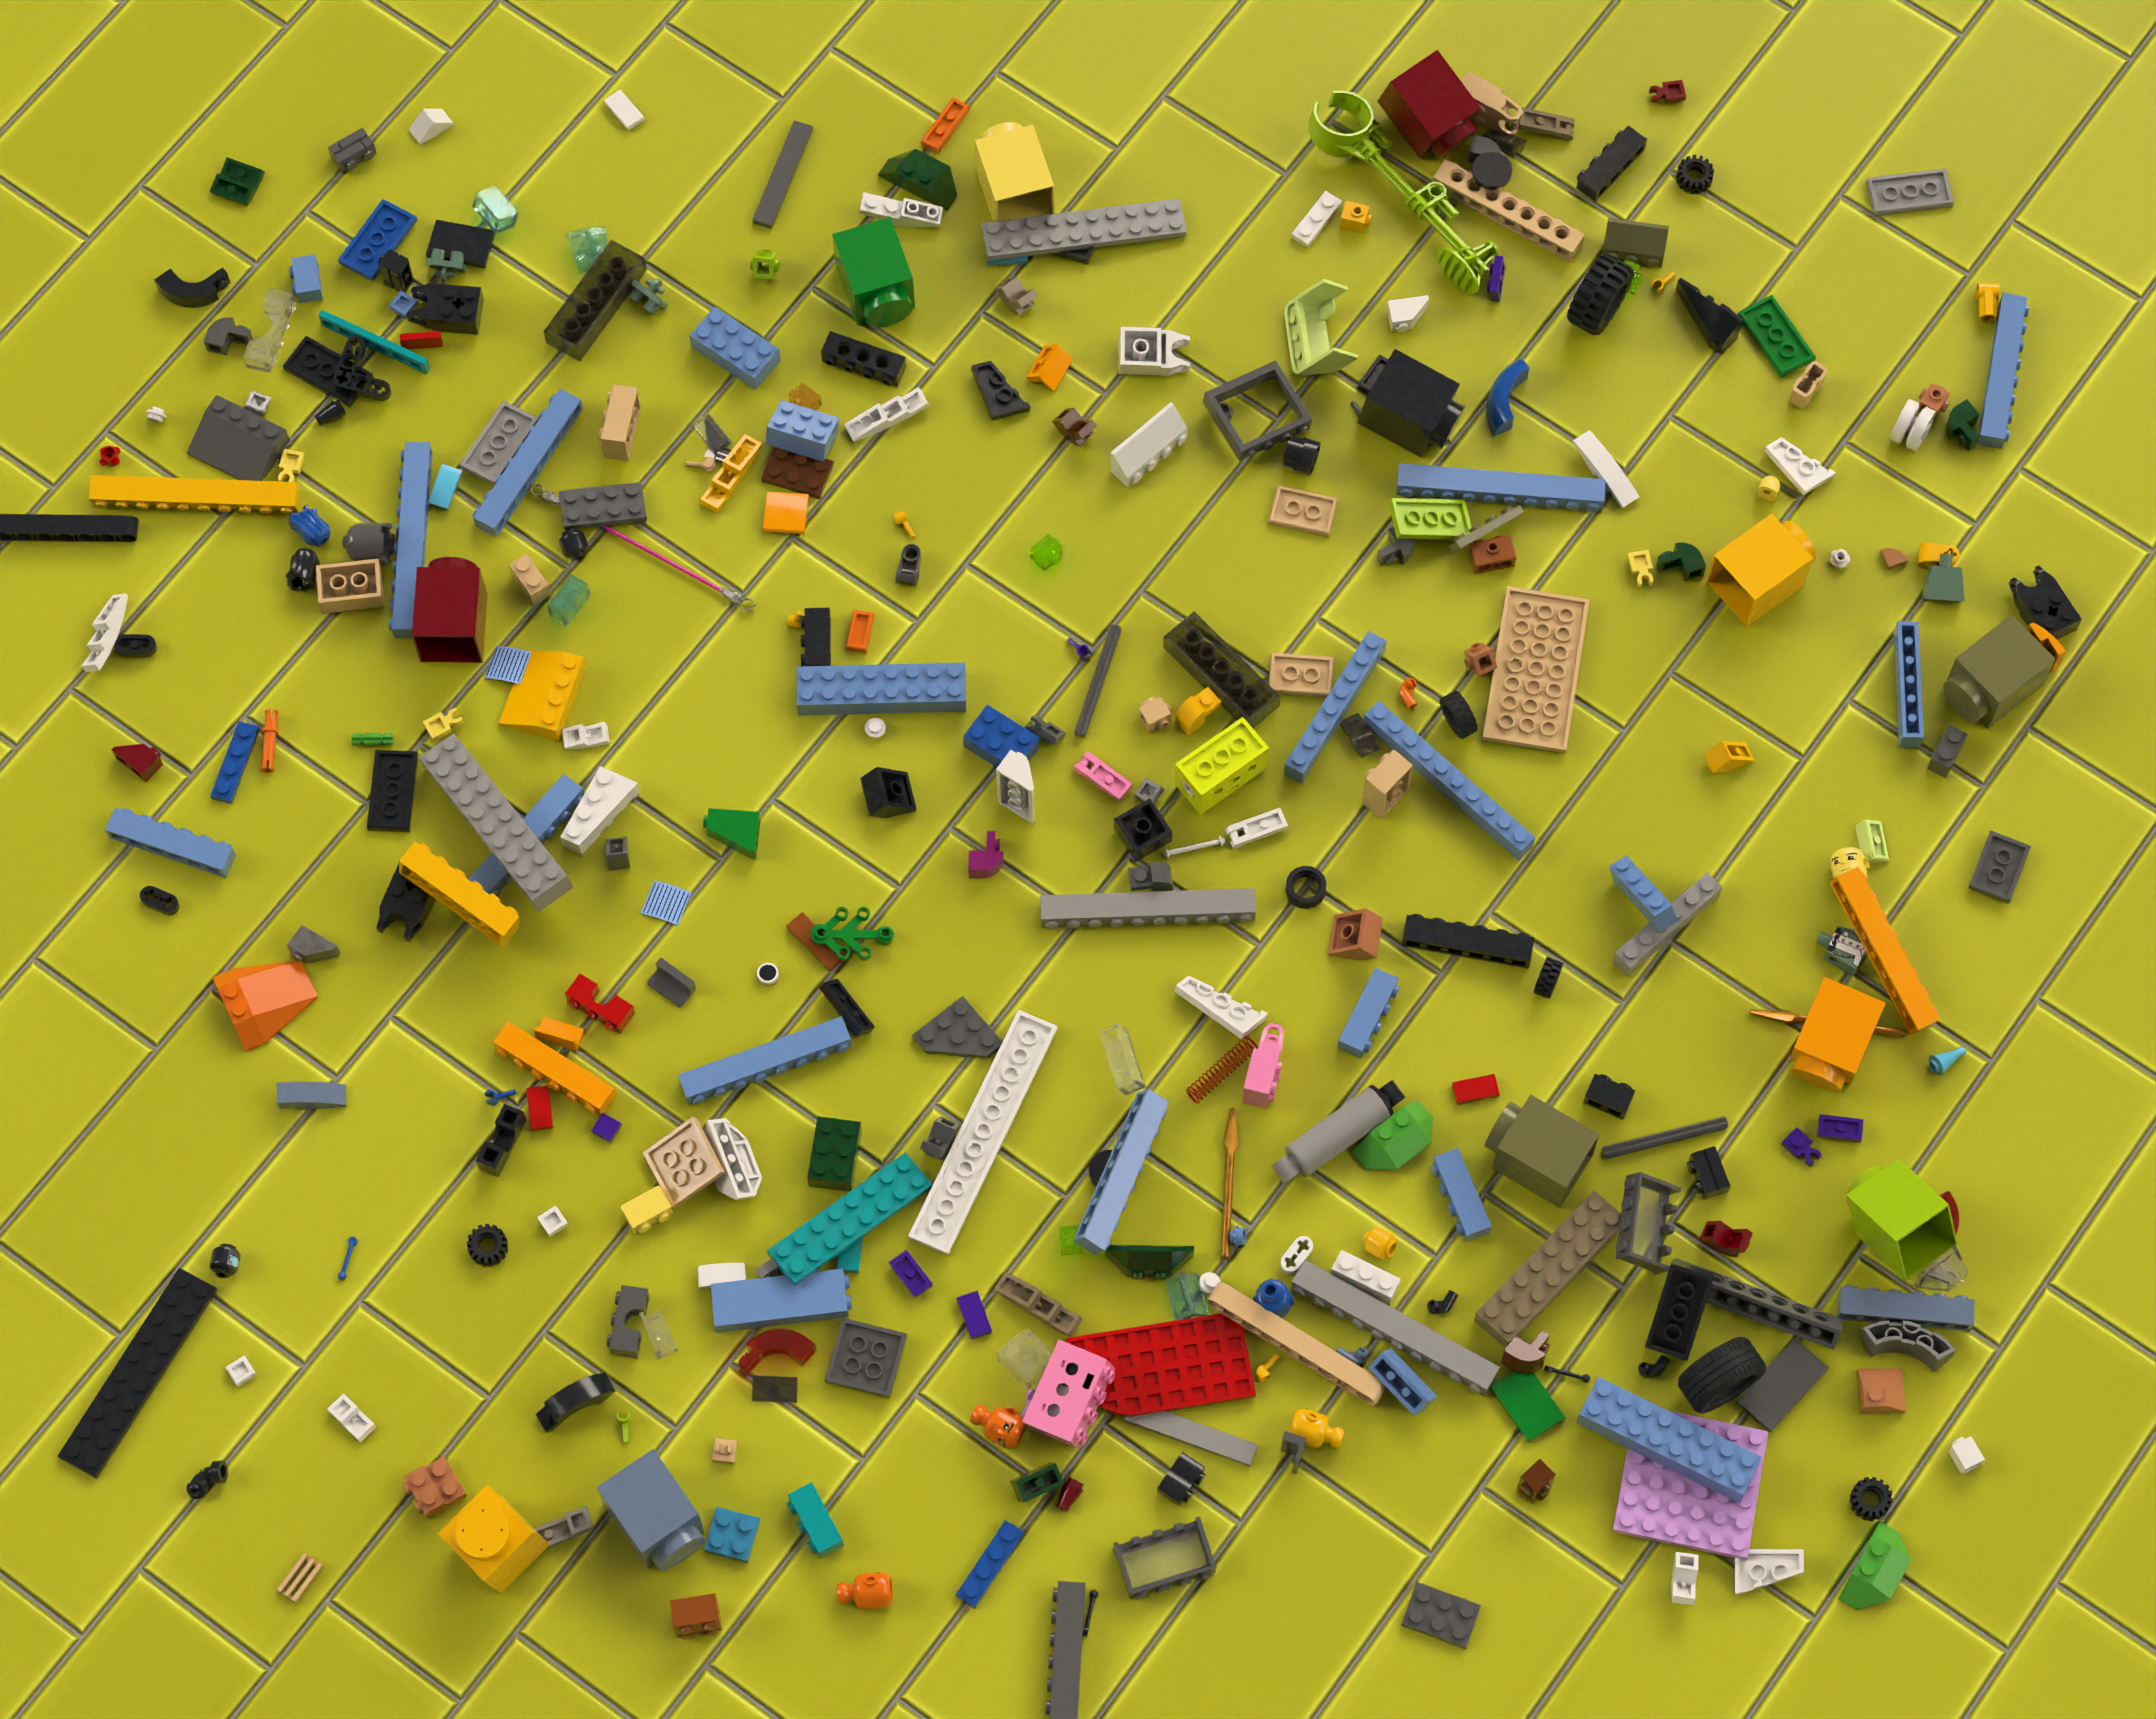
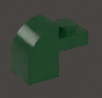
M1968 399L1952 409L1946 423V434L1949 440L1957 436L1958 442L1970 451L1976 447L1979 439L1971 427L1977 423L1980 414Z
M1684 542L1675 543L1673 552L1666 551L1658 556L1656 564L1659 572L1679 567L1684 581L1703 576L1706 569V564L1700 551L1695 546Z

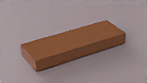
M801 912L786 925L787 929L829 971H832L842 961L825 944L817 945L811 940L810 931L815 924ZM822 931L817 932L819 936L825 935ZM842 951L839 952L841 956H846Z

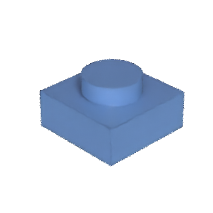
M400 291L389 304V308L406 319L407 312L413 311L418 302L413 297Z

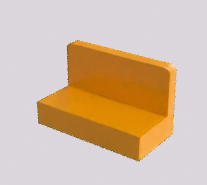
M1058 344L1045 345L1026 378L1030 382H1042L1049 390L1055 391L1072 362V358Z
M543 1017L540 1026L534 1029L537 1039L578 1051L585 1032L583 1028Z

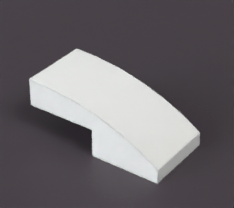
M605 722L586 727L583 724L562 729L566 750L610 744L608 726Z
M718 1263L697 1267L699 1288L711 1289V1284L746 1280L745 1263Z
M344 1393L327 1409L360 1443L377 1428Z

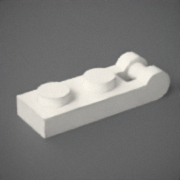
M1277 808L1232 824L1225 828V832L1232 840L1230 842L1232 848L1238 849L1247 843L1288 829V824L1281 808ZM1243 830L1245 835L1239 837L1238 832Z

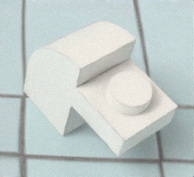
M1676 1552L1670 1589L1672 1603L1694 1606L1698 1555Z

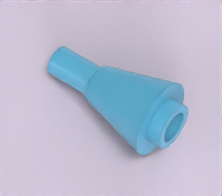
M1961 1046L1954 1051L1931 1055L1929 1057L1931 1071L1942 1075L1957 1058L1966 1054V1049Z

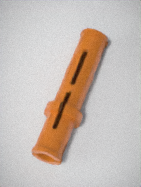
M271 709L265 710V725L262 727L264 738L260 770L265 773L267 764L269 765L268 773L274 772L276 735L279 733L277 728L279 711L273 709L272 717H270Z

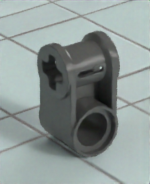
M908 544L903 548L896 572V583L906 582L917 586L921 566V551L917 545ZM910 554L917 556L914 559L907 558Z

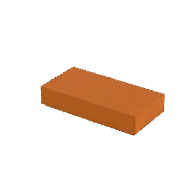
M853 610L846 650L867 653L874 613Z

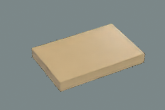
M1278 485L1268 524L1329 537L1338 498Z
M1271 652L1268 693L1326 698L1332 690L1334 657Z

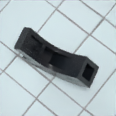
M223 267L205 280L197 283L181 280L171 268L154 279L157 289L167 300L187 308L203 307L218 301L217 292L224 290L231 283L228 273Z
M606 1373L594 1374L580 1379L555 1393L544 1402L545 1406L536 1413V1416L545 1432H552L575 1412L587 1406L602 1404L616 1390Z

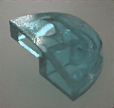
M590 227L565 233L579 273L583 274L592 269L600 261L599 255L602 250H606L607 234L605 227Z

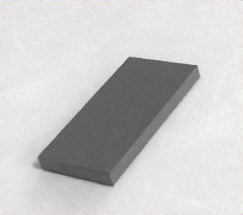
M1794 1338L1766 1369L1764 1375L1749 1387L1736 1403L1771 1433L1829 1367Z

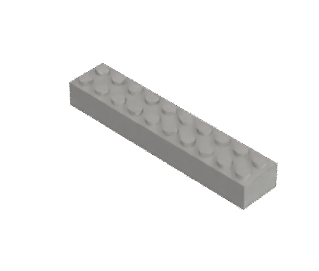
M454 733L419 757L428 774L537 912L573 888L566 873Z

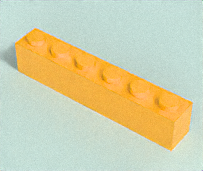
M510 1022L506 1023L493 1041L496 1049L495 1052L503 1058L509 1057L518 1068L522 1070L524 1068L528 1069L534 1078L540 1081L544 1079L553 1090L557 1092L563 1091L569 1100L574 1103L579 1101L592 1114L596 1112L602 1115L616 1097L614 1087Z

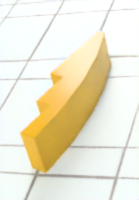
M744 434L724 459L722 468L711 480V486L700 498V504L718 513L744 477L762 447V443Z

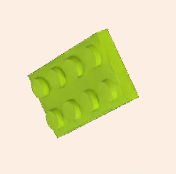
M1391 498L1388 502L1397 539L1453 540V538L1462 533L1465 536L1470 534L1469 529L1472 526L1465 500Z

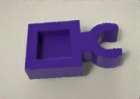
M1798 1128L1794 1129L1781 1143L1796 1159L1802 1155L1805 1163L1810 1167L1813 1166L1814 1162L1809 1156L1814 1155L1818 1159L1822 1156L1819 1150L1810 1148L1813 1141Z

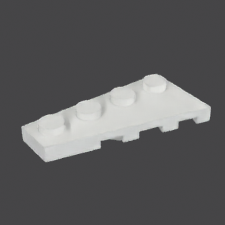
M1187 976L1178 983L1174 990L1178 995L1240 1039H1243L1264 1022L1268 1016V1013L1261 1010L1259 1013L1251 1009L1252 1005L1246 1002L1240 1004L1232 1000V996L1227 993L1223 994L1213 991L1214 987L1191 976Z

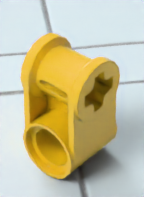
M1922 543L1919 546L1918 566L1926 570L1929 569V566H1939L1940 554H1949V551H1951L1950 554H1953L1952 567H1957V560L1960 556L1959 550L1951 545Z

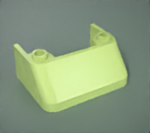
M1322 279L1286 304L1284 317L1291 366L1295 374L1304 376L1334 373L1358 359L1357 354L1335 347L1330 349L1326 320L1335 312L1334 299L1346 292L1348 286Z

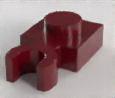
M1682 80L1663 82L1662 88L1659 86H1651L1649 88V93L1657 94L1651 97L1652 103H1657L1661 99H1665L1666 103L1686 100Z

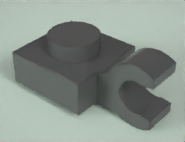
M1037 715L1030 718L1035 722L1036 726L1032 724L1026 726L1027 730L1032 733L1037 732L1046 743L1052 745L1062 741L1066 735L1064 731L1050 722L1045 723Z

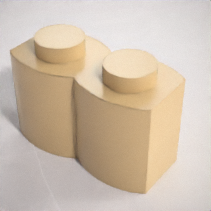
M1817 361L1810 363L1805 369L1804 375L1799 377L1794 383L1789 401L1801 409L1805 408L1811 402L1813 394L1822 388L1828 368Z

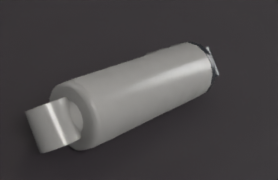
M1391 1080L1380 1089L1374 1085L1368 1086L1356 1097L1341 1105V1108L1285 1147L1286 1156L1273 1164L1272 1168L1284 1184L1299 1173L1304 1177H1308L1355 1142L1365 1138L1372 1130L1394 1114L1392 1107L1406 1098L1394 1080Z

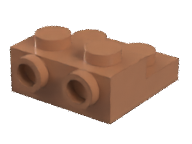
M444 1456L424 1467L422 1465L404 1476L406 1482L402 1485L409 1496L411 1494L415 1496L417 1501L413 1504L419 1514L424 1512L427 1518L467 1496Z

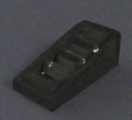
M1489 129L1481 135V137L1493 140L1503 153L1512 158L1522 153L1527 142L1523 138Z

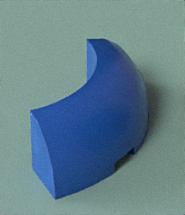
M1518 359L1508 365L1498 375L1489 391L1486 416L1494 437L1512 429L1514 416L1510 410L1509 396L1519 384L1528 379L1529 366L1522 359Z

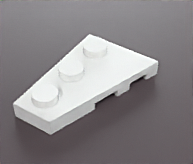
M1782 437L1765 447L1764 452L1802 495L1830 480L1836 473L1831 469L1827 470L1820 466V462L1816 459L1811 460L1803 455L1802 450Z
M1749 1549L1747 1561L1735 1558V1595L1804 1574V1549Z

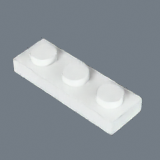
M1325 191L1292 232L1291 238L1308 248L1340 208L1342 200Z

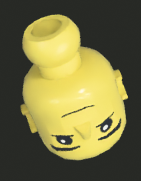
M1846 847L1832 854L1830 859L1832 879L1856 867H1859L1867 879L1869 862L1861 850L1854 847Z

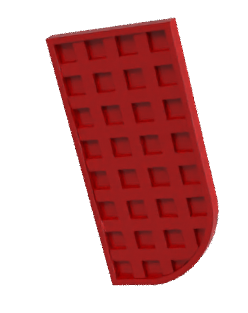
M1222 1313L1065 1338L1066 1343L1107 1359L1115 1368V1377L1111 1384L1108 1383L1105 1390V1400L1102 1404L1098 1405L1100 1409L1111 1414L1124 1417L1140 1416L1256 1397L1244 1328Z

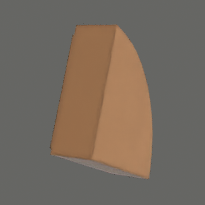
M1883 548L1880 550L1888 570L1908 562L1907 557L1896 549Z

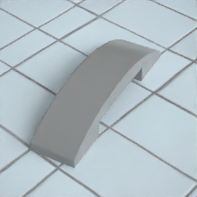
M585 1506L566 1513L565 1517L537 1526L534 1529L549 1544L547 1548L571 1540L594 1527L588 1508Z

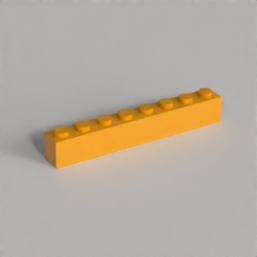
M1856 867L1829 882L1909 1034L1916 1033L1940 1020L1936 1008L1927 997L1926 989L1921 986L1917 978L1916 970L1911 967L1907 959L1906 951L1900 946L1896 932L1887 922V916L1878 905L1875 893L1870 890L1865 874L1860 871L1859 867Z

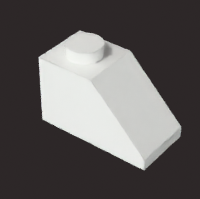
M1428 295L1388 301L1387 314L1391 332H1405L1412 329L1428 309Z

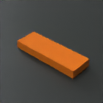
M953 97L923 137L921 145L938 154L970 111V106Z

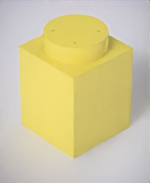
M1007 122L997 124L985 130L975 140L976 172L993 221L1054 214V184L1034 126L1022 127L1018 123Z

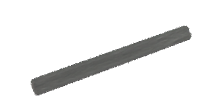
M1110 626L1075 728V735L1084 738L1086 736L1121 633L1120 626Z
M1723 1116L1602 1147V1154L1604 1159H1609L1728 1128V1121Z

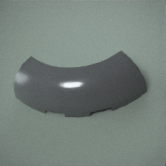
M1887 1320L1862 1328L1863 1344L1870 1357L1889 1352L1903 1353L1922 1361L1934 1372L1946 1364L1956 1352V1349L1935 1331L1932 1333L1917 1323L1903 1321L1902 1323L1889 1322Z

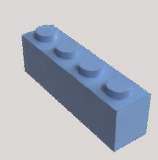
M1627 855L1609 866L1614 883L1658 932L1677 922L1672 904Z
M1374 969L1338 1040L1337 1048L1359 1058H1362L1364 1052H1369L1373 1043L1370 1040L1373 1034H1378L1382 1025L1380 1020L1382 1016H1387L1391 1007L1389 1002L1391 998L1395 999L1400 987L1397 986L1399 978L1380 969Z
M1459 1148L1434 1156L1431 1170L1434 1177H1438L1440 1180V1192L1443 1197L1448 1199L1449 1204H1447L1451 1217L1455 1216L1456 1229L1459 1236H1463L1465 1242L1489 1234L1492 1226Z

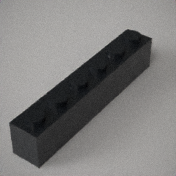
M1412 914L1406 917L1402 946L1529 969L1535 937H1530L1526 933L1513 934L1504 929L1490 930L1482 925L1474 927L1459 921L1451 923L1446 922L1442 918L1429 919L1424 918L1420 914Z

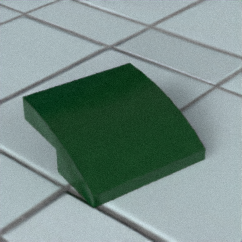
M227 157L221 173L215 177L210 193L247 206L257 191L265 171Z

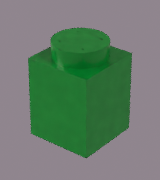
M891 217L832 234L835 265L857 325L867 323L872 327H886L905 319L912 309L915 308L913 277Z

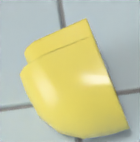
M1765 476L1757 489L1756 494H1758V497L1772 502L1776 500L1780 490L1779 480L1774 476Z

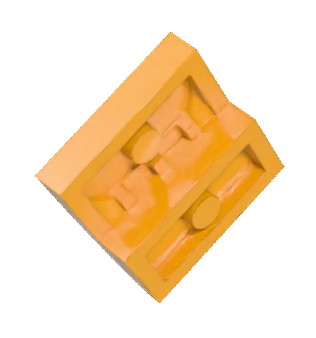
M767 492L763 532L805 534L809 494Z
M2031 623L2027 630L2055 658L2050 672H2053L2059 668L2066 651L2047 630L2035 623Z

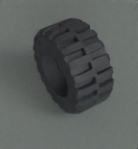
M1609 254L1601 255L1591 266L1573 297L1567 312L1569 322L1591 335L1602 333L1618 311L1630 288L1634 277L1632 267Z

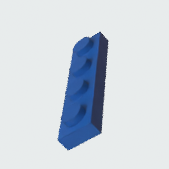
M238 721L210 796L212 799L232 804L260 731L259 726Z
M1005 1520L956 1593V1597L975 1609L1024 1536V1531Z

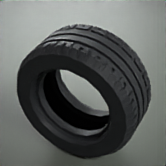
M1742 1336L1736 1337L1719 1345L1691 1364L1679 1376L1678 1387L1694 1411L1704 1414L1728 1403L1756 1383L1764 1375L1766 1364L1749 1339Z

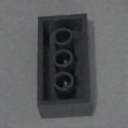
M1672 1259L1645 1348L1688 1361L1715 1272Z

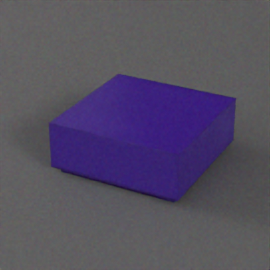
M602 1113L591 1131L593 1134L611 1143L622 1124L607 1114Z

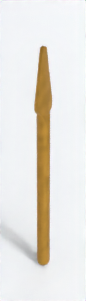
M1749 1010L1750 1014L1784 1023L1796 1022L1804 1024L1808 1016L1794 1014L1787 1010ZM1876 1025L1873 1031L1874 1034L1895 1037L1906 1036V1031L1900 1028Z
M1234 1107L1230 1108L1223 1142L1226 1149L1221 1258L1227 1260L1230 1256L1235 1150L1238 1148Z

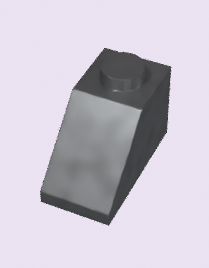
M301 925L287 945L290 956L299 962L303 960L306 963H312L340 955L337 945Z

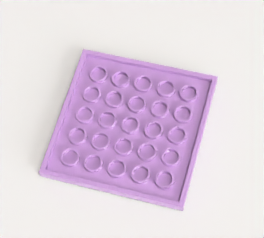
M1670 1411L1761 1456L1762 1459L1739 1504L1627 1448L1613 1532L1747 1561L1768 1431Z

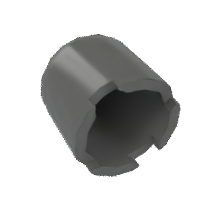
M357 523L351 526L347 535L343 537V548H346L349 558L353 561L379 559L380 564H390L389 555H394L395 536L390 534L392 525L390 523Z

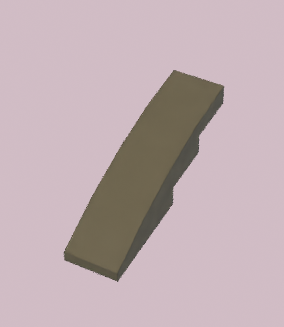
M1008 1272L1004 1273L994 1288L995 1292L1025 1312L1068 1337L1073 1335L1082 1322L1081 1316L1064 1308L1060 1302L1044 1295L1040 1289Z

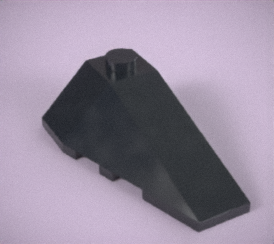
M1682 278L1678 279L1676 291L1709 347L1721 354L1738 339L1743 319L1722 303L1719 306L1714 303L1712 296H1703L1700 290Z

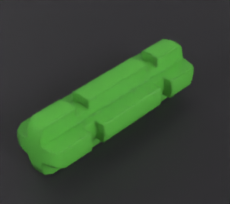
M354 733L352 735V745H381L382 743L384 745H392L394 741L392 733H384V735L381 733H364L363 735L361 733Z

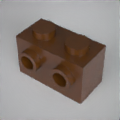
M1539 1459L1520 1477L1517 1486L1519 1495L1525 1501L1529 1500L1532 1504L1536 1500L1541 1502L1550 1493L1549 1490L1552 1487L1556 1474Z

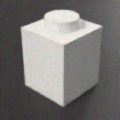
M1971 1436L1966 1439L1964 1437L1956 1439L1952 1442L1953 1446L1948 1451L1961 1475L1981 1466L1985 1460Z

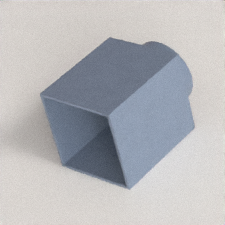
M654 1449L596 1487L603 1505L647 1569L654 1564L660 1571L671 1569L689 1558L704 1543L705 1539L701 1534L704 1529L699 1513Z

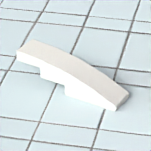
M918 387L903 397L898 395L883 405L876 404L844 425L855 442L890 428L930 405L922 390Z
M1590 430L1572 441L1593 476L1597 475L1599 479H1606L1605 490L1611 492L1620 509L1639 498L1638 493L1616 461Z
M126 593L112 595L93 622L92 626L96 632L86 645L91 653L81 666L85 672L99 671L108 658L118 637L128 600Z

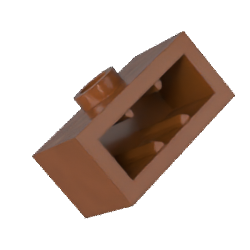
M1500 535L1490 540L1484 541L1480 539L1470 543L1468 553L1474 575L1515 567L1516 554L1511 536L1504 537Z

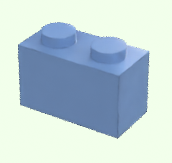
M316 255L291 258L292 266H289V273L291 279L294 278L295 283L291 284L293 296H297L299 303L322 300V286Z

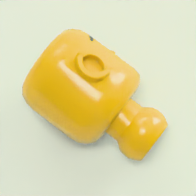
M1305 1408L1295 1410L1288 1430L1290 1433L1305 1437V1447L1312 1449L1320 1448L1323 1442L1328 1443L1332 1448H1339L1344 1435L1342 1428L1328 1426L1329 1419L1326 1415Z

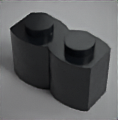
M1182 1452L1159 1484L1157 1492L1179 1507L1183 1502L1187 1504L1193 1495L1192 1488L1195 1484L1199 1486L1206 1476L1203 1473L1205 1466Z

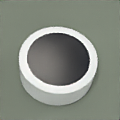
M764 963L759 966L757 977L760 983L772 985L778 980L779 972L774 964Z

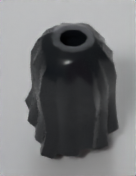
M301 548L293 554L290 570L285 575L288 582L287 586L291 590L296 591L298 589L307 592L308 589H314L317 575L316 565H320V560L313 550Z

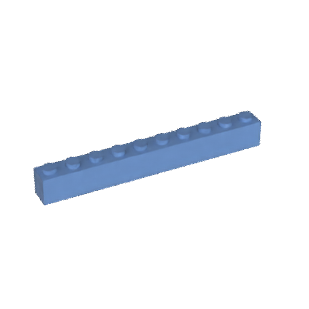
M405 442V450H401V462H404L403 468H400L399 473L402 487L398 488V498L401 499V505H397V517L400 518L399 524H396L398 543L395 542L394 553L397 555V561H393V573L396 574L395 580H392L391 585L392 593H394V599L390 600V610L393 611V618H389V630L393 631L395 638H412L417 567H425L428 501L432 466L430 442Z
M1399 463L1396 495L1403 497L1419 496L1424 499L1465 500V502L1483 501L1487 504H1521L1527 507L1545 506L1549 509L1557 507L1568 510L1584 509L1590 512H1597L1603 510L1606 479Z
M1380 701L1364 714L1363 725L1390 749L1397 751L1413 765L1414 770L1518 861L1533 847L1535 836Z

